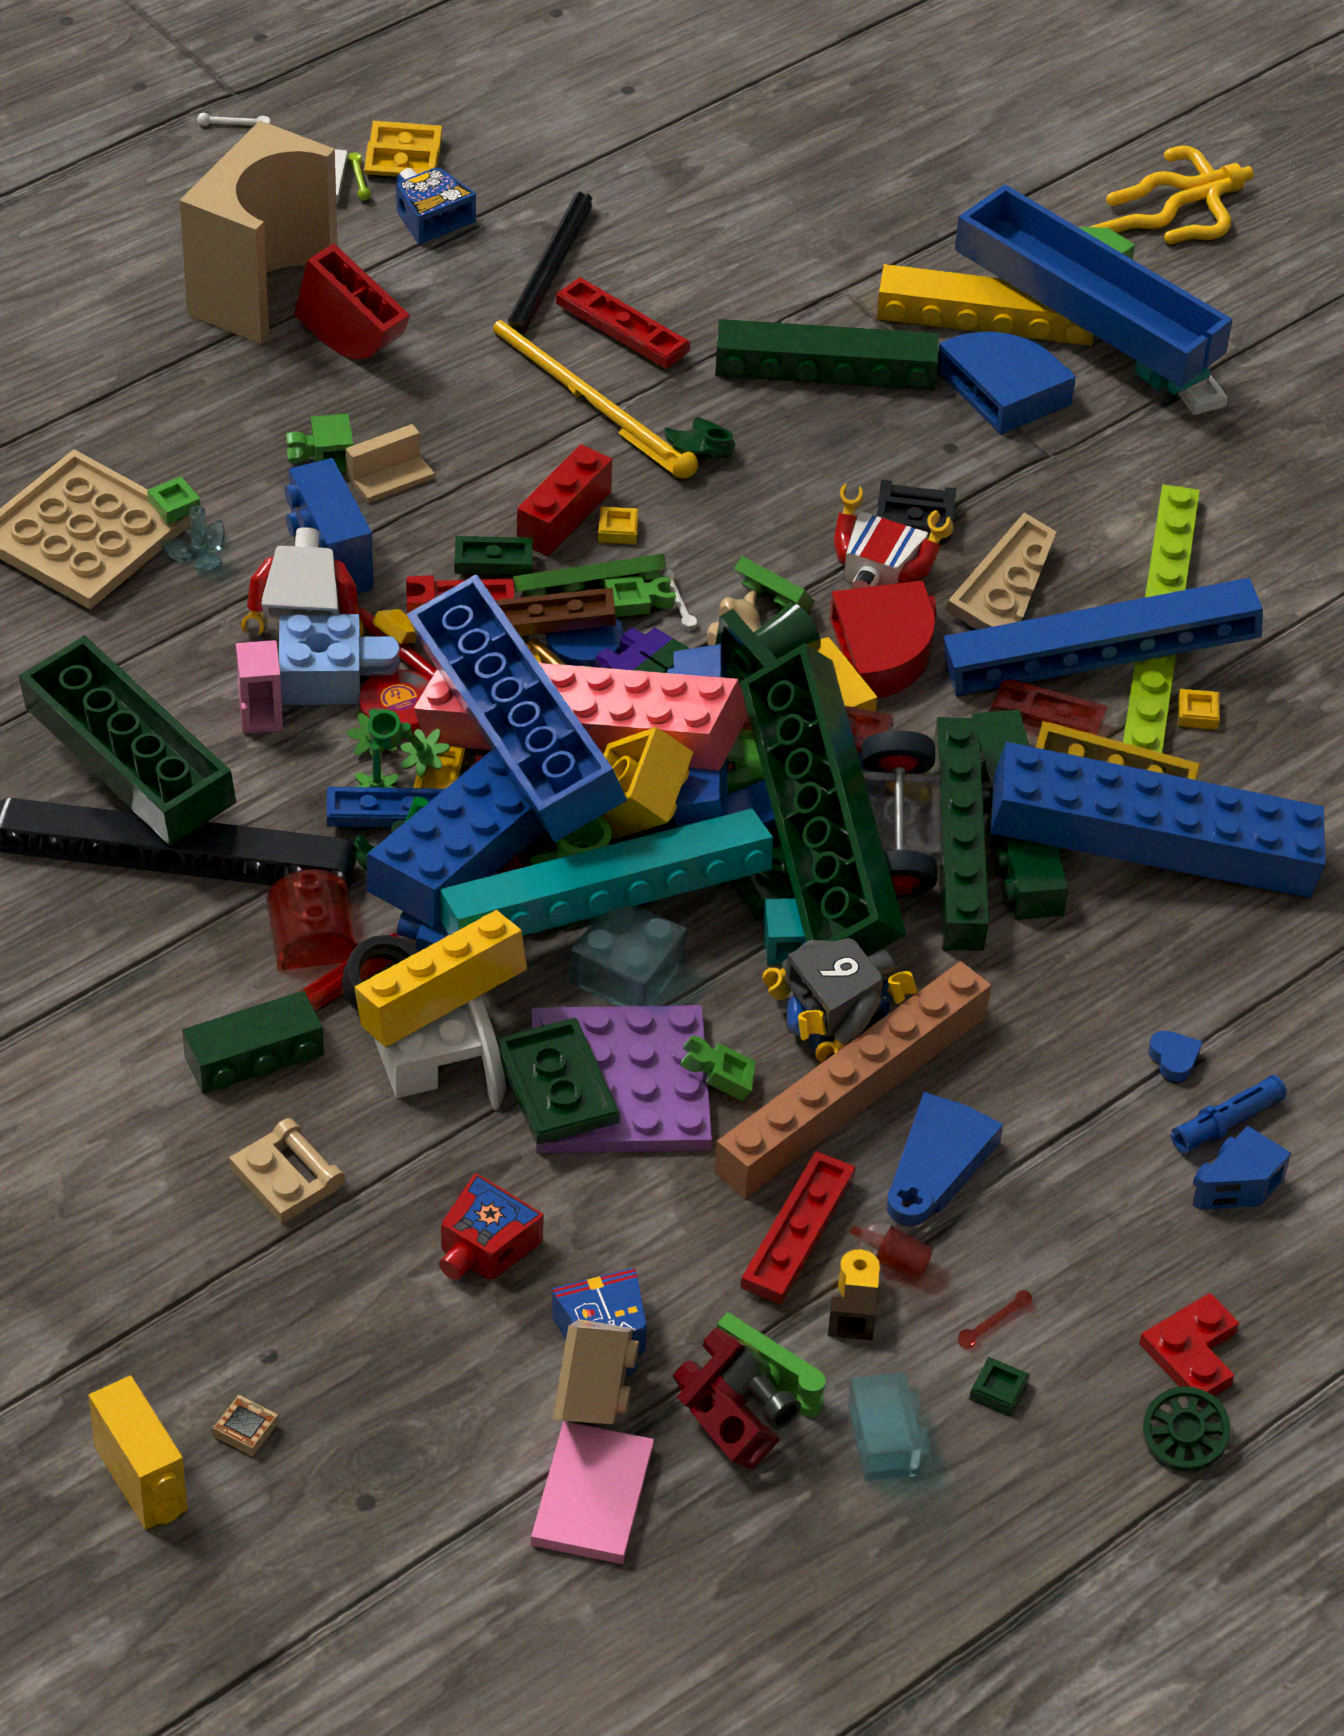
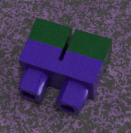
M632 627L620 639L619 650L623 653L619 655L610 648H605L597 654L595 667L667 673L669 668L674 667V651L691 648L655 627L647 634Z

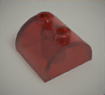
M317 869L298 871L280 879L268 892L266 908L277 971L345 963L348 961L350 954L359 944L349 889L346 882L340 876L329 871Z

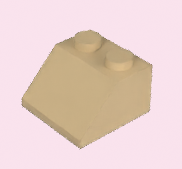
M578 1319L568 1326L553 1419L614 1424L618 1420L619 1413L627 1414L631 1387L624 1386L626 1369L635 1368L639 1341L632 1340L633 1328Z

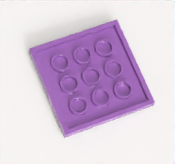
M702 1005L531 1008L532 1029L577 1018L620 1112V1123L536 1145V1154L711 1150L712 1136L708 1084L706 1083L707 1074L702 1071L691 1072L680 1065L681 1060L688 1053L683 1050V1045L692 1035L704 1040Z

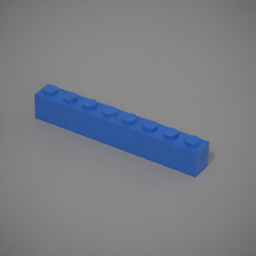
M1245 578L944 636L945 666L955 696L1262 638L1263 608L1251 579Z

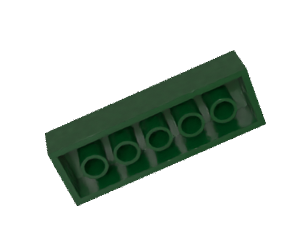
M86 635L18 675L26 709L169 845L177 842L237 803L231 770Z

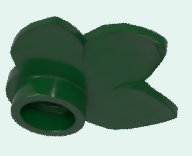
M700 417L694 419L691 431H681L667 427L664 429L668 442L673 444L674 449L682 453L690 451L694 455L705 454L713 459H722L735 451L736 444L731 431Z

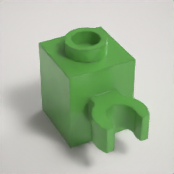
M348 414L312 416L311 435H305L301 432L286 434L288 462L300 463L308 457H314V462L333 458L340 473H346V448L354 446Z

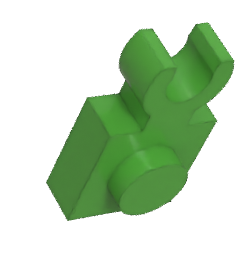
M642 576L604 579L603 589L613 588L616 617L650 614L651 605L661 609L672 608L676 598L675 592H669L671 580L668 577H658L651 583H644Z
M694 1035L683 1045V1050L688 1053L681 1060L680 1065L691 1072L702 1071L706 1073L707 1084L741 1101H744L751 1093L756 1061L720 1043L714 1049H711L705 1040Z

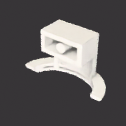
M480 996L386 1048L374 1038L396 1099L438 1089V1066L482 1056L487 1082V1094L493 1110L499 1109L506 1091L505 1076L493 1027Z

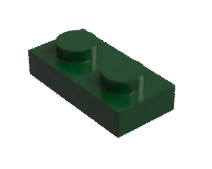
M455 536L454 574H532L533 538Z

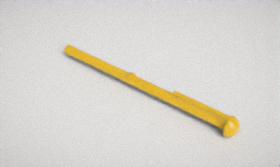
M502 320L494 324L493 332L568 387L573 395L581 397L583 394L597 410L622 427L618 432L621 436L674 474V476L680 479H687L695 474L698 468V460L692 452L689 451L682 454L674 449L670 444Z

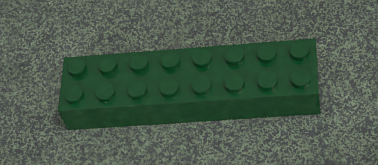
M804 643L740 681L805 940L806 942L808 940L838 941L850 938L856 941L868 957L906 936V931L833 661Z

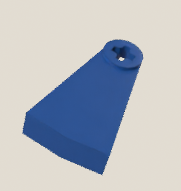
M923 1092L892 1186L888 1192L886 1207L889 1216L899 1224L914 1226L923 1223L933 1211L940 1213L1000 1144L1003 1124L964 1104ZM908 1200H910L912 1202H915L916 1204L913 1203L908 1208L904 1207L902 1205V1202H907Z

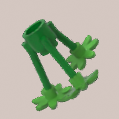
M372 709L369 712L370 718L363 713H359L357 718L361 728L349 729L347 731L349 737L360 740L354 749V754L360 755L370 748L372 756V775L367 776L363 773H356L355 778L361 785L355 787L396 788L393 785L398 781L399 775L392 774L383 777L381 758L384 749L396 751L397 745L401 742L402 738H406L410 743H403L400 748L405 753L410 754V756L402 762L401 767L409 769L416 765V773L420 778L425 775L428 764L438 770L442 769V762L437 755L444 754L450 749L448 744L438 743L441 736L439 729L434 730L426 739L425 734L420 729H416L415 733H413L409 723H401L398 715L388 709L379 711Z

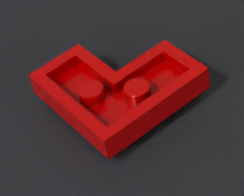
M1208 1293L1141 1333L1139 1344L1179 1387H1195L1215 1396L1232 1386L1234 1374L1211 1349L1237 1334L1239 1322L1211 1293Z

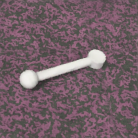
M201 113L197 117L198 124L203 127L208 126L210 123L255 126L259 121L270 124V118L267 116L249 119L211 117L207 113Z
M665 569L661 572L660 577H668L671 580L669 590L676 594L675 603L682 617L681 628L688 632L694 631L697 619L689 615L674 582L675 573L670 569Z

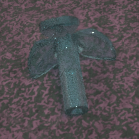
M193 506L190 509L192 543L189 544L180 539H165L161 542L162 548L167 555L182 563L196 558L194 567L196 570L211 571L218 569L223 564L219 556L210 553L222 549L225 542L224 525L221 520H218L206 528L204 507Z

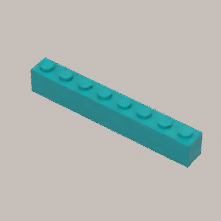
M752 808L440 889L441 923L448 935H451L483 916L498 910L522 930V936L772 870L773 837Z

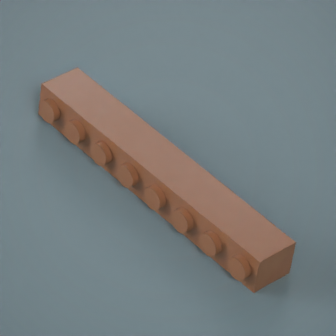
M962 961L955 964L717 1140L714 1173L744 1199L749 1197L986 1019L991 984Z

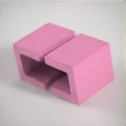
M276 640L236 643L239 703L243 734L283 731L281 677Z

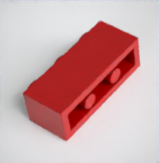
M580 444L517 508V537L533 538L532 549L549 557L611 493L612 458Z

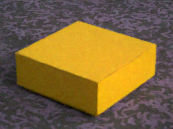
M600 507L598 543L636 545L638 509Z
M400 609L377 612L372 622L374 626L389 637H393L399 644L415 643L416 633L407 614Z
M1180 689L1178 696V727L1218 730L1220 721L1219 692Z

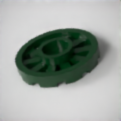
M1195 1387L1169 1389L1158 1395L1145 1412L1143 1438L1149 1453L1160 1464L1163 1463L1175 1471L1186 1472L1194 1470L1196 1472L1208 1468L1222 1457L1228 1445L1230 1437L1228 1414L1216 1397L1202 1389ZM1179 1397H1186L1188 1400L1187 1408L1181 1407L1178 1401ZM1202 1401L1208 1403V1407L1200 1413L1196 1411L1198 1403ZM1163 1404L1169 1405L1172 1411V1415L1165 1412L1160 1407ZM1213 1416H1219L1220 1421L1218 1423H1205ZM1156 1419L1166 1426H1153L1151 1420ZM1219 1434L1222 1438L1220 1441H1216L1207 1435ZM1168 1437L1159 1445L1155 1444L1153 1440L1154 1438ZM1199 1444L1212 1452L1204 1456ZM1178 1445L1176 1455L1174 1458L1166 1454L1173 1447ZM1187 1447L1189 1448L1194 1460H1184Z

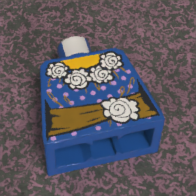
M407 168L397 177L396 209L411 235L420 245L475 223L476 193L441 168H433L417 174L411 168Z

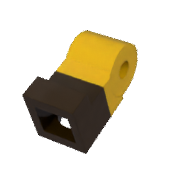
M862 1249L852 1250L842 1257L838 1289L843 1298H831L828 1336L873 1341L880 1265L877 1257L869 1251Z

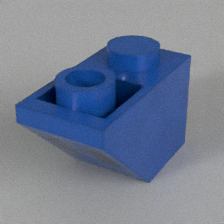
M1246 1126L1236 1138L1230 1136L1223 1143L1218 1152L1217 1159L1211 1165L1205 1163L1198 1170L1193 1180L1196 1190L1192 1205L1199 1210L1261 1206L1285 1180L1291 1152L1251 1127Z

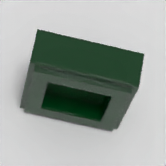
M988 1357L970 1391L969 1400L1012 1417L1029 1384L1030 1374Z

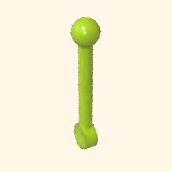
M350 153L348 155V164L353 166L359 187L357 196L361 201H367L371 197V191L366 188L361 172V154Z

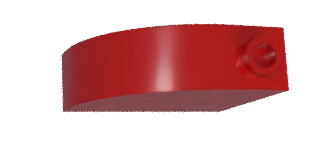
M335 243L307 260L294 316L325 345L345 357L365 359L386 347L404 333L410 314Z
M914 581L832 591L830 622L839 650L878 697L877 699L896 694L908 688L919 679L926 670L931 657L934 624L937 614L935 598L933 595L928 596L924 582Z

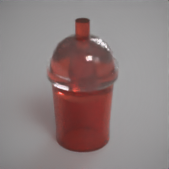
M880 1221L872 1222L866 1225L864 1229L853 1225L850 1230V1234L859 1237V1249L874 1254L879 1260L880 1265L908 1275L916 1280L921 1279L934 1251L933 1247L893 1227V1224L888 1221L885 1223Z

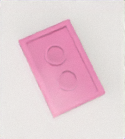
M563 1421L531 1535V1546L624 1564L653 1452L654 1439Z

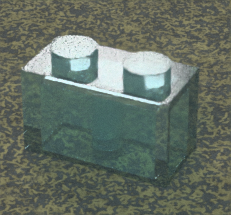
M906 1373L851 1378L848 1408L864 1480L871 1481L919 1475L922 1456H928L929 1442L926 1429L918 1428L916 1417L920 1415L919 1398L916 1389L909 1390Z

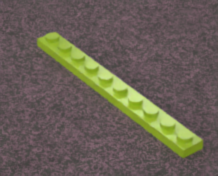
M1162 484L1145 597L1186 589L1200 490ZM1176 654L1135 662L1123 737L1124 743L1162 753Z

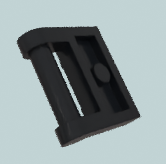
M881 479L876 516L928 532V538L931 530L927 519L931 512L936 510L940 514L939 521L935 526L937 528L944 526L948 516L953 521L956 488L945 487V490L901 486L893 485L891 480ZM951 535L940 540L950 541Z

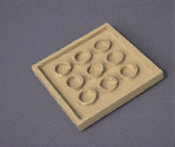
M73 449L0 508V559L91 610L192 524L191 514L167 524L148 502V489Z

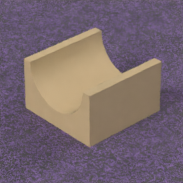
M259 121L180 199L187 315L262 345L269 337L266 273L285 267L306 266L307 260L333 243L338 246L334 148Z

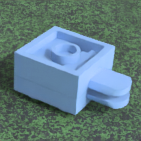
M359 614L280 615L279 667L282 705L359 704L360 676L393 675L399 668L398 642L391 636L360 637Z

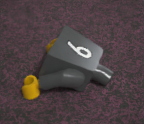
M850 938L838 941L808 940L796 951L788 954V958L782 962L783 968L781 970L775 967L766 969L763 972L762 981L769 988L768 993L775 1000L786 998L792 990L807 1011L820 1010L823 1012L826 1029L825 1036L830 1037L834 1035L835 1039L833 1042L826 1041L817 1046L816 1058L822 1063L829 1054L838 1052L864 1031L880 1007L883 978L893 974L895 967L887 951L883 950L867 957L856 941Z

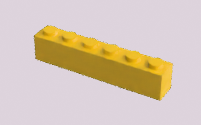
M883 265L876 320L973 332H1000L1023 338L1088 346L1093 344L1094 334L1001 278Z

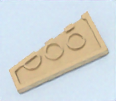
M1024 512L948 600L945 611L976 630L1022 621L1056 531Z

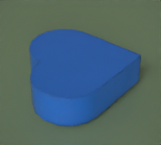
M1158 1031L1150 1039L1148 1053L1150 1058L1159 1064L1160 1074L1165 1079L1181 1082L1188 1079L1201 1051L1202 1041L1171 1031Z

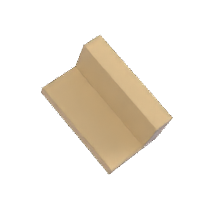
M413 424L346 448V477L368 504L435 479V473L420 456V432Z

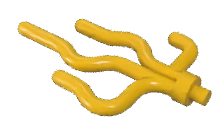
M1185 145L1169 148L1164 152V159L1166 161L1188 160L1194 165L1200 175L1190 177L1168 171L1154 172L1144 177L1135 186L1111 192L1107 195L1106 202L1110 206H1117L1138 200L1148 195L1155 187L1161 185L1184 190L1172 195L1166 201L1163 210L1158 214H1132L1090 227L1109 228L1116 233L1134 228L1157 229L1169 224L1175 217L1179 207L1206 199L1208 208L1216 218L1217 224L1212 226L1189 225L1170 230L1165 233L1164 241L1169 245L1191 239H1218L1226 235L1231 228L1232 222L1229 212L1220 200L1221 195L1244 189L1245 181L1254 178L1253 170L1250 166L1241 168L1238 163L1228 164L1218 170H1214L1203 154L1196 148Z

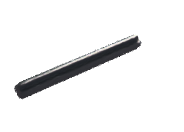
M580 191L572 198L507 319L508 325L520 334L527 330L592 208L591 201L593 198L589 193L584 194Z

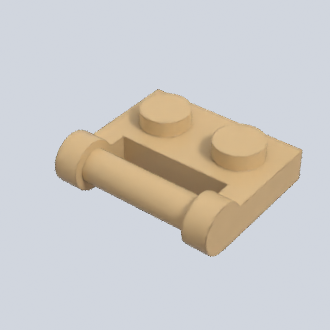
M291 1118L282 1120L277 1124L273 1132L229 1157L230 1169L281 1224L336 1192L346 1179L345 1174L336 1165H329L301 1135V1127ZM289 1147L313 1172L317 1179L308 1183L280 1151Z

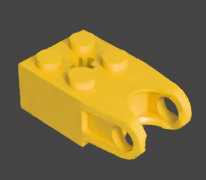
M658 727L607 744L603 755L613 768L627 799L624 803L601 815L611 825V839L621 838L668 823L676 811L677 805L675 802L681 786L689 776L688 767L694 752Z

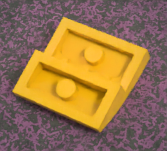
M373 121L370 141H368L364 174L398 177L407 168L413 169L417 174L437 168L442 141V126Z

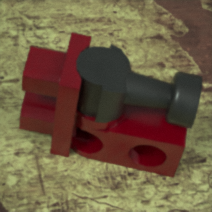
M714 1328L703 1340L702 1345L712 1356L707 1364L702 1368L697 1362L688 1360L673 1374V1378L681 1389V1393L677 1398L684 1406L689 1408L693 1416L732 1462L754 1470L780 1439L769 1427L763 1425L745 1404L754 1396L764 1405L762 1409L763 1418L773 1429H781L796 1418L801 1409V1403L789 1391L778 1392L768 1379L771 1373L768 1362L760 1356L761 1354L753 1345L719 1328Z

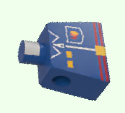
M635 1268L552 1288V1318L565 1339L568 1326L578 1319L633 1328L632 1340L639 1341L638 1355L646 1351L647 1327ZM637 1363L634 1369H626L625 1377L632 1375L637 1370Z

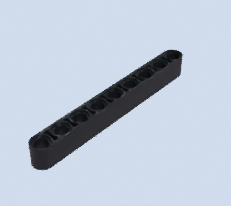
M5 798L0 801V852L327 893H342L350 888L357 860L355 857L357 851L355 845L346 839L206 822L177 842L169 845L136 813L17 798Z

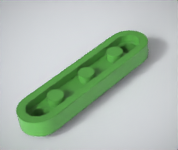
M657 554L513 576L515 592L523 591L524 597L547 595L546 587L561 585L562 593L585 589L584 581L599 579V585L602 587L604 579L620 578L623 575L629 574L642 576L643 580L660 577L659 570L667 569L665 554Z

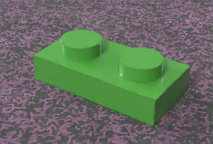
M741 556L734 568L743 578L741 583L743 587L749 591H756L758 596H761L763 591L774 596L773 602L782 609L789 603H796L809 613L815 603L814 599L805 589Z

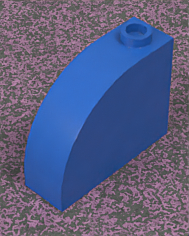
M974 332L959 335L939 343L937 372L1000 435L1072 405L1076 377L1053 354L1033 341L1007 333Z

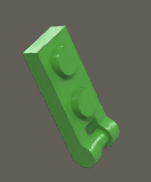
M727 1312L717 1323L716 1328L753 1345L761 1354L760 1356L768 1362L771 1368L768 1379L779 1392L789 1391L801 1403L800 1415L810 1418L818 1416L823 1410V1393L826 1384L824 1374Z

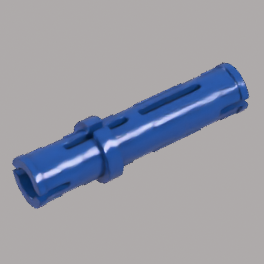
M1272 1074L1260 1083L1240 1092L1215 1107L1209 1105L1201 1109L1196 1118L1171 1130V1140L1179 1152L1186 1154L1210 1139L1218 1140L1226 1136L1229 1128L1286 1099V1086L1278 1076Z

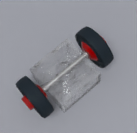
M886 731L871 735L863 741L861 748L862 764L869 772H862L895 894L900 896L926 892L937 883L936 862L941 854L940 775H922V773L929 771L935 764L934 741L925 734L913 731Z

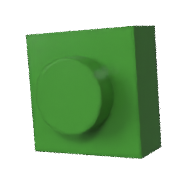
M181 476L147 490L148 502L167 524L201 510L200 497Z

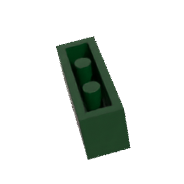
M304 990L182 1029L184 1057L202 1094L216 1089H224L234 1083L256 1076L267 1075L274 1070L299 1062H307L314 1057L324 1055L323 1026Z

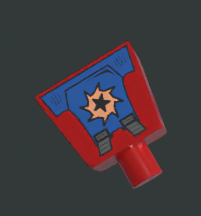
M475 1173L442 1222L441 1248L446 1254L439 1261L441 1271L452 1280H459L469 1269H472L486 1279H495L543 1242L544 1214Z

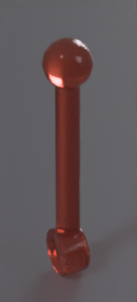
M1027 1290L1018 1291L1015 1295V1300L973 1330H962L958 1336V1344L964 1349L973 1348L976 1344V1338L1019 1307H1028L1033 1300L1031 1293Z

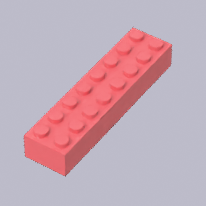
M539 663L602 754H604L608 743L658 727L694 752L688 768L720 771L748 717L738 679ZM437 669L414 707L419 725L426 739L434 730L439 729L441 736L438 743H446L453 747L492 750Z

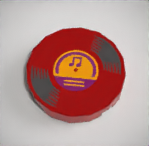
M398 669L393 675L373 676L361 687L359 695L360 713L370 718L369 712L372 709L377 711L391 710L398 715L401 723H409L412 732L415 733V730H421L414 707L430 680L415 671Z

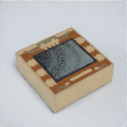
M238 1395L213 1427L214 1438L253 1457L278 1425V1414Z

